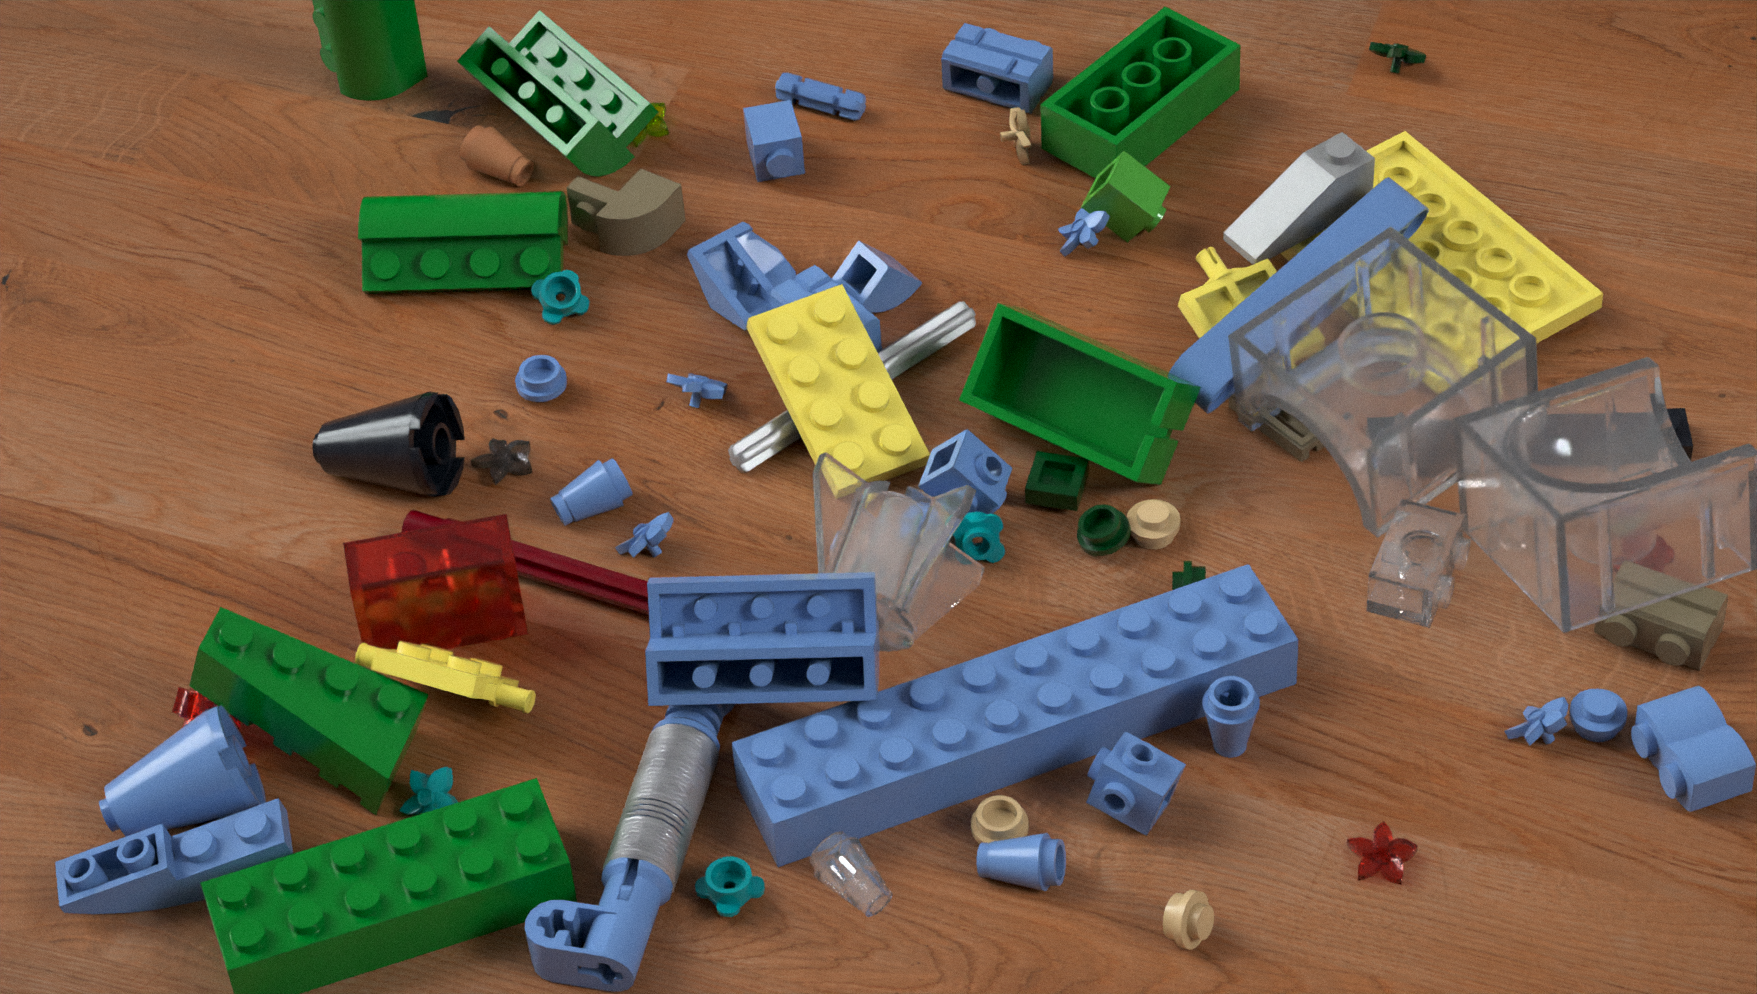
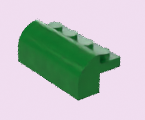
M312 0L314 7L312 17L318 28L322 47L320 49V56L325 66L337 74L341 94L357 100H382L401 94L428 77L414 0Z
M540 10L510 43L489 26L457 60L470 75L573 165L590 176L608 175L627 165L635 156L626 147L658 113L657 109Z
M563 191L366 196L361 202L358 222V239L362 241V291L365 294L532 290V286L537 280H544L552 273L563 271V246L568 245V196Z

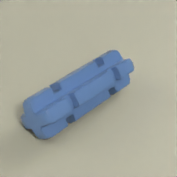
M788 72L782 73L779 80L776 81V97L782 101L791 100L792 104H795L796 100H799L798 104L800 106L836 115V112L839 111L840 117L853 121L859 120L866 109V96L857 91L846 89V92L842 93V87L810 78H805L803 82L801 76Z

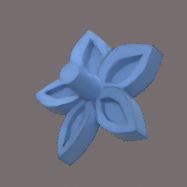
M1081 208L1077 212L1075 221L1072 224L1058 228L1059 232L1068 239L1060 250L1064 257L1067 256L1080 243L1087 249L1095 246L1099 241L1095 234L1100 233L1105 228L1110 216L1105 211H1094L1089 214Z
M668 373L666 382L674 386L683 388L682 392H692L689 406L699 408L701 398L722 399L727 389L726 383L688 373V378Z
M667 512L657 516L648 524L639 523L633 529L635 537L616 546V550L619 554L629 552L634 558L646 546L653 557L658 556L662 552L658 544L667 536L666 533L672 526L673 517Z
M1561 697L1548 702L1542 708L1528 706L1523 712L1527 721L1504 732L1508 739L1524 736L1529 746L1540 736L1545 744H1550L1555 740L1553 734L1567 725L1564 717L1567 715L1569 704L1565 697Z

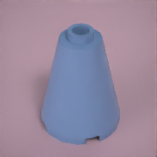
M221 705L211 709L208 708L105 785L104 792L106 798L99 801V806L103 818L112 832L120 829L125 836H129L159 824H163L168 830L218 820L266 803L265 791L255 763L249 765L243 747L247 746L245 740L225 707Z

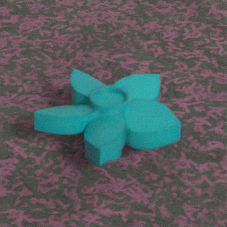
M443 767L434 771L431 775L411 770L409 783L412 791L417 795L409 798L399 811L410 815H419L458 803L456 798L448 793L453 785L452 768Z

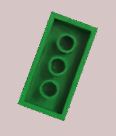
M1166 6L1040 104L1041 149L1094 178L1123 151L1143 166L1148 165L1240 90L1241 45Z

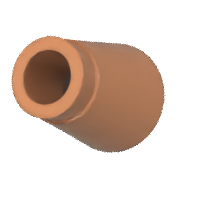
M481 125L475 126L469 131L462 142L460 157L466 161L467 167L471 170L513 183L519 187L523 186L533 173L534 162L528 159L525 154L492 126L487 128Z

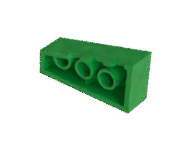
M220 607L198 648L189 684L191 688L217 706L222 705L225 707L230 715L246 726L255 724L274 738L273 745L289 756L296 752L320 769L318 776L334 787L338 788L342 784L361 797L360 805L377 815L417 732L429 696L425 692Z

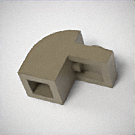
M640 169L619 191L577 176L566 187L572 224L585 231L598 234L600 250L606 254L632 256L649 252L665 243L686 221L681 184Z

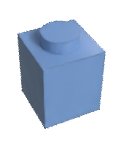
M791 100L743 108L747 147L757 182L805 174L802 136Z

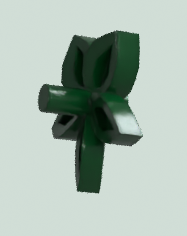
M1370 42L1369 50L1382 57H1393L1390 72L1399 73L1402 61L1411 64L1425 63L1426 54L1411 49L1409 46L1398 43L1391 45L1388 43Z

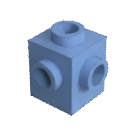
M966 429L932 449L918 487L954 518L962 517L970 512L993 514L1006 499L1007 492L1005 488L1012 467L972 432Z
M1125 731L1112 750L1103 746L1096 755L1087 774L1089 778L1095 781L1086 803L1147 836L1169 805L1186 764Z

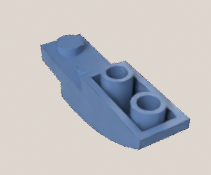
M279 798L174 836L169 834L163 824H159L56 861L59 907L64 913L115 914L158 910L205 900L200 882L293 854L287 810Z

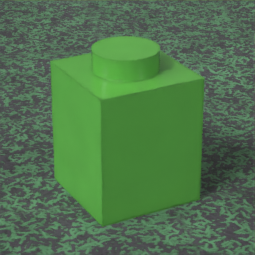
M1123 151L1096 176L1081 208L1089 214L1094 211H1105L1110 216L1106 227L1128 243L1143 229L1149 233L1158 225L1165 215L1166 208L1162 206V203L1171 186Z

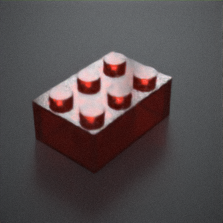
M507 514L343 543L350 594L362 643L378 648L397 650L399 641H404L420 646L421 644H427L449 650L456 647L528 634Z

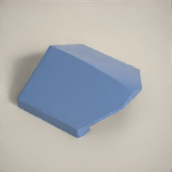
M741 222L689 249L687 256L710 308L745 331L747 330L748 318L771 310L769 294L772 288L790 278L795 280L796 271L778 248L752 232L753 228L749 224Z

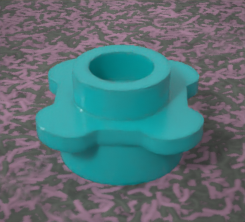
M571 270L552 273L544 280H537L532 286V296L540 301L543 308L542 318L548 324L557 325L561 322L562 318L572 314L583 315L589 309L588 297L581 294L579 277ZM563 294L565 299L558 301L556 295Z
M970 512L954 519L950 524V533L955 537L956 547L952 550L954 562L966 566L975 560L986 559L991 563L1001 560L1005 555V547L1000 543L999 533L1003 529L1002 519L996 514H986L983 512ZM975 537L982 538L980 543H974L972 540Z
M727 856L713 861L708 866L705 876L700 877L696 881L695 891L698 897L708 898L715 904L719 915L733 917L740 912V907L748 900L759 898L764 894L765 884L761 877L752 876L751 868L747 862L738 857Z

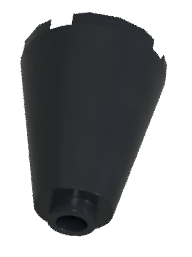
M430 391L328 421L321 426L319 433L313 439V456L316 462L328 474L431 497L449 495L458 485L464 468L465 457H456V440H465L459 409L449 395Z

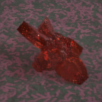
M1384 821L1375 827L1373 841L1362 837L1347 839V846L1350 850L1364 857L1358 866V881L1372 877L1380 870L1383 877L1389 882L1402 885L1403 863L1409 861L1418 850V845L1407 839L1396 838L1393 840L1392 831Z

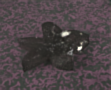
M492 438L489 441L490 454L480 455L471 460L473 468H491V479L495 485L504 479L508 472L519 476L532 473V467L527 458L531 450L530 441L515 440L507 445L505 440Z

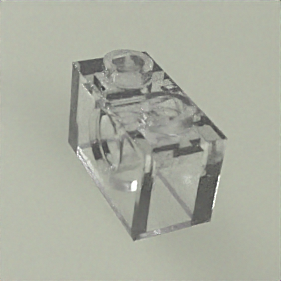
M1401 499L1369 572L1366 611L1430 628L1438 607L1447 609L1455 585V577H1452L1454 569L1462 571L1467 562L1471 539L1463 537L1465 514Z

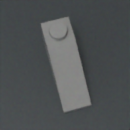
M1343 132L1303 152L1223 232V240L1252 265L1267 258L1275 257L1328 228L1373 189L1375 158Z

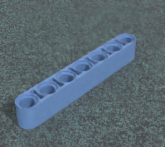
M1390 177L1385 178L1190 346L1175 362L1169 373L1200 386L1195 404L1207 414L1213 412L1403 245L1421 226L1428 215L1429 209Z

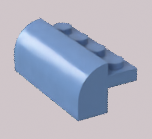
M875 572L649 578L647 591L650 640L645 650L648 706L877 700L879 688V621H877Z

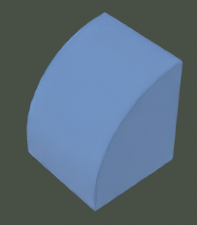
M859 240L832 277L839 285L842 284L844 289L866 309L874 313L884 312L900 305L922 284L917 277L892 256Z

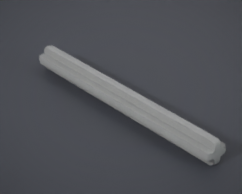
M959 301L879 351L878 354L891 380L974 328L976 325V314L973 308L968 307L964 301ZM788 410L729 447V460L741 473L749 472L802 438Z

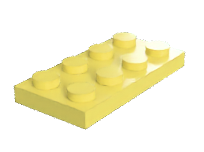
M842 284L748 318L747 330L833 500L927 464L930 453Z

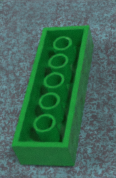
M537 778L200 882L234 994H301L524 923L530 911L540 903L549 900L577 902L570 860Z

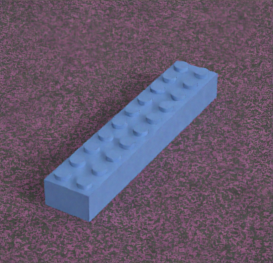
M1247 564L879 691L876 701H850L732 742L737 787L777 867H781L1097 755L1103 746L1111 750L1125 731L1142 739L1204 717L1206 715L1202 704L1203 696L1210 685L1218 678L1224 676L1241 677L1252 685L1258 697L1295 685L1297 683L1298 638L1250 565Z

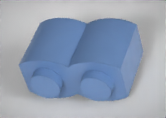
M1698 685L1637 706L1635 725L1631 728L1633 745L1642 758H1649L1652 764L1659 770L1660 782L1668 797L1671 799L1676 798L1687 811L1692 812L1752 791L1756 769L1755 760L1741 736L1731 726L1727 725L1718 705L1704 688Z

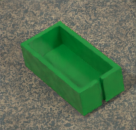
M997 303L959 401L1135 482L1161 485L1179 442L1170 437L1173 430H1184L1201 387L1027 309Z

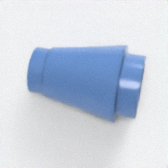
M612 458L604 463L597 460L560 490L558 494L551 497L550 501L559 519L566 526L573 521L577 522L623 507V500L632 496L633 493L623 472Z
M1224 676L1218 678L1210 685L1203 696L1202 704L1214 750L1221 756L1232 758L1240 756L1247 748V742L1259 710L1260 700L1258 694L1247 680L1238 676Z
M1048 833L992 841L991 843L981 842L977 851V872L979 877L1047 891L1049 886H1061L1066 870L1065 845L1062 839H1051Z

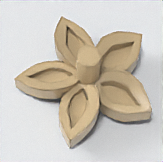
M1019 107L1011 108L1009 117L1011 131L1000 132L1001 142L1014 140L1013 147H1016L1021 165L1030 164L1028 148H1031V135L1025 110H1021Z

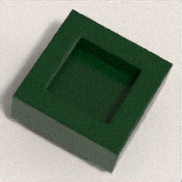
M1037 451L1025 486V503L1078 511L1089 475V460Z

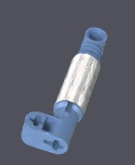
M735 704L669 705L664 720L659 721L653 727L603 865L601 881L605 888L599 905L566 900H549L533 908L525 919L524 929L532 965L535 972L542 979L555 983L614 992L628 990L633 986L659 907L670 900L676 887L690 840L692 839L712 775L715 771L720 750V744L717 739L720 725L722 724L723 717L733 709Z

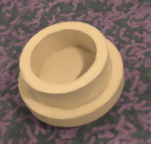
M1157 499L1144 500L1135 504L1127 513V519L1131 527L1130 535L1143 548H1164L1173 541L1179 532L1180 514L1172 504Z
M1004 795L991 796L983 800L971 818V832L979 844L981 842L991 843L992 841L1027 836L1029 830L1028 816L1024 809L1015 799Z
M1189 890L1185 894L1175 893L1169 899L1164 911L1163 931L1168 939L1175 940L1178 947L1188 950L1196 948L1202 940L1208 938L1214 924V911L1209 905L1206 894L1197 890Z

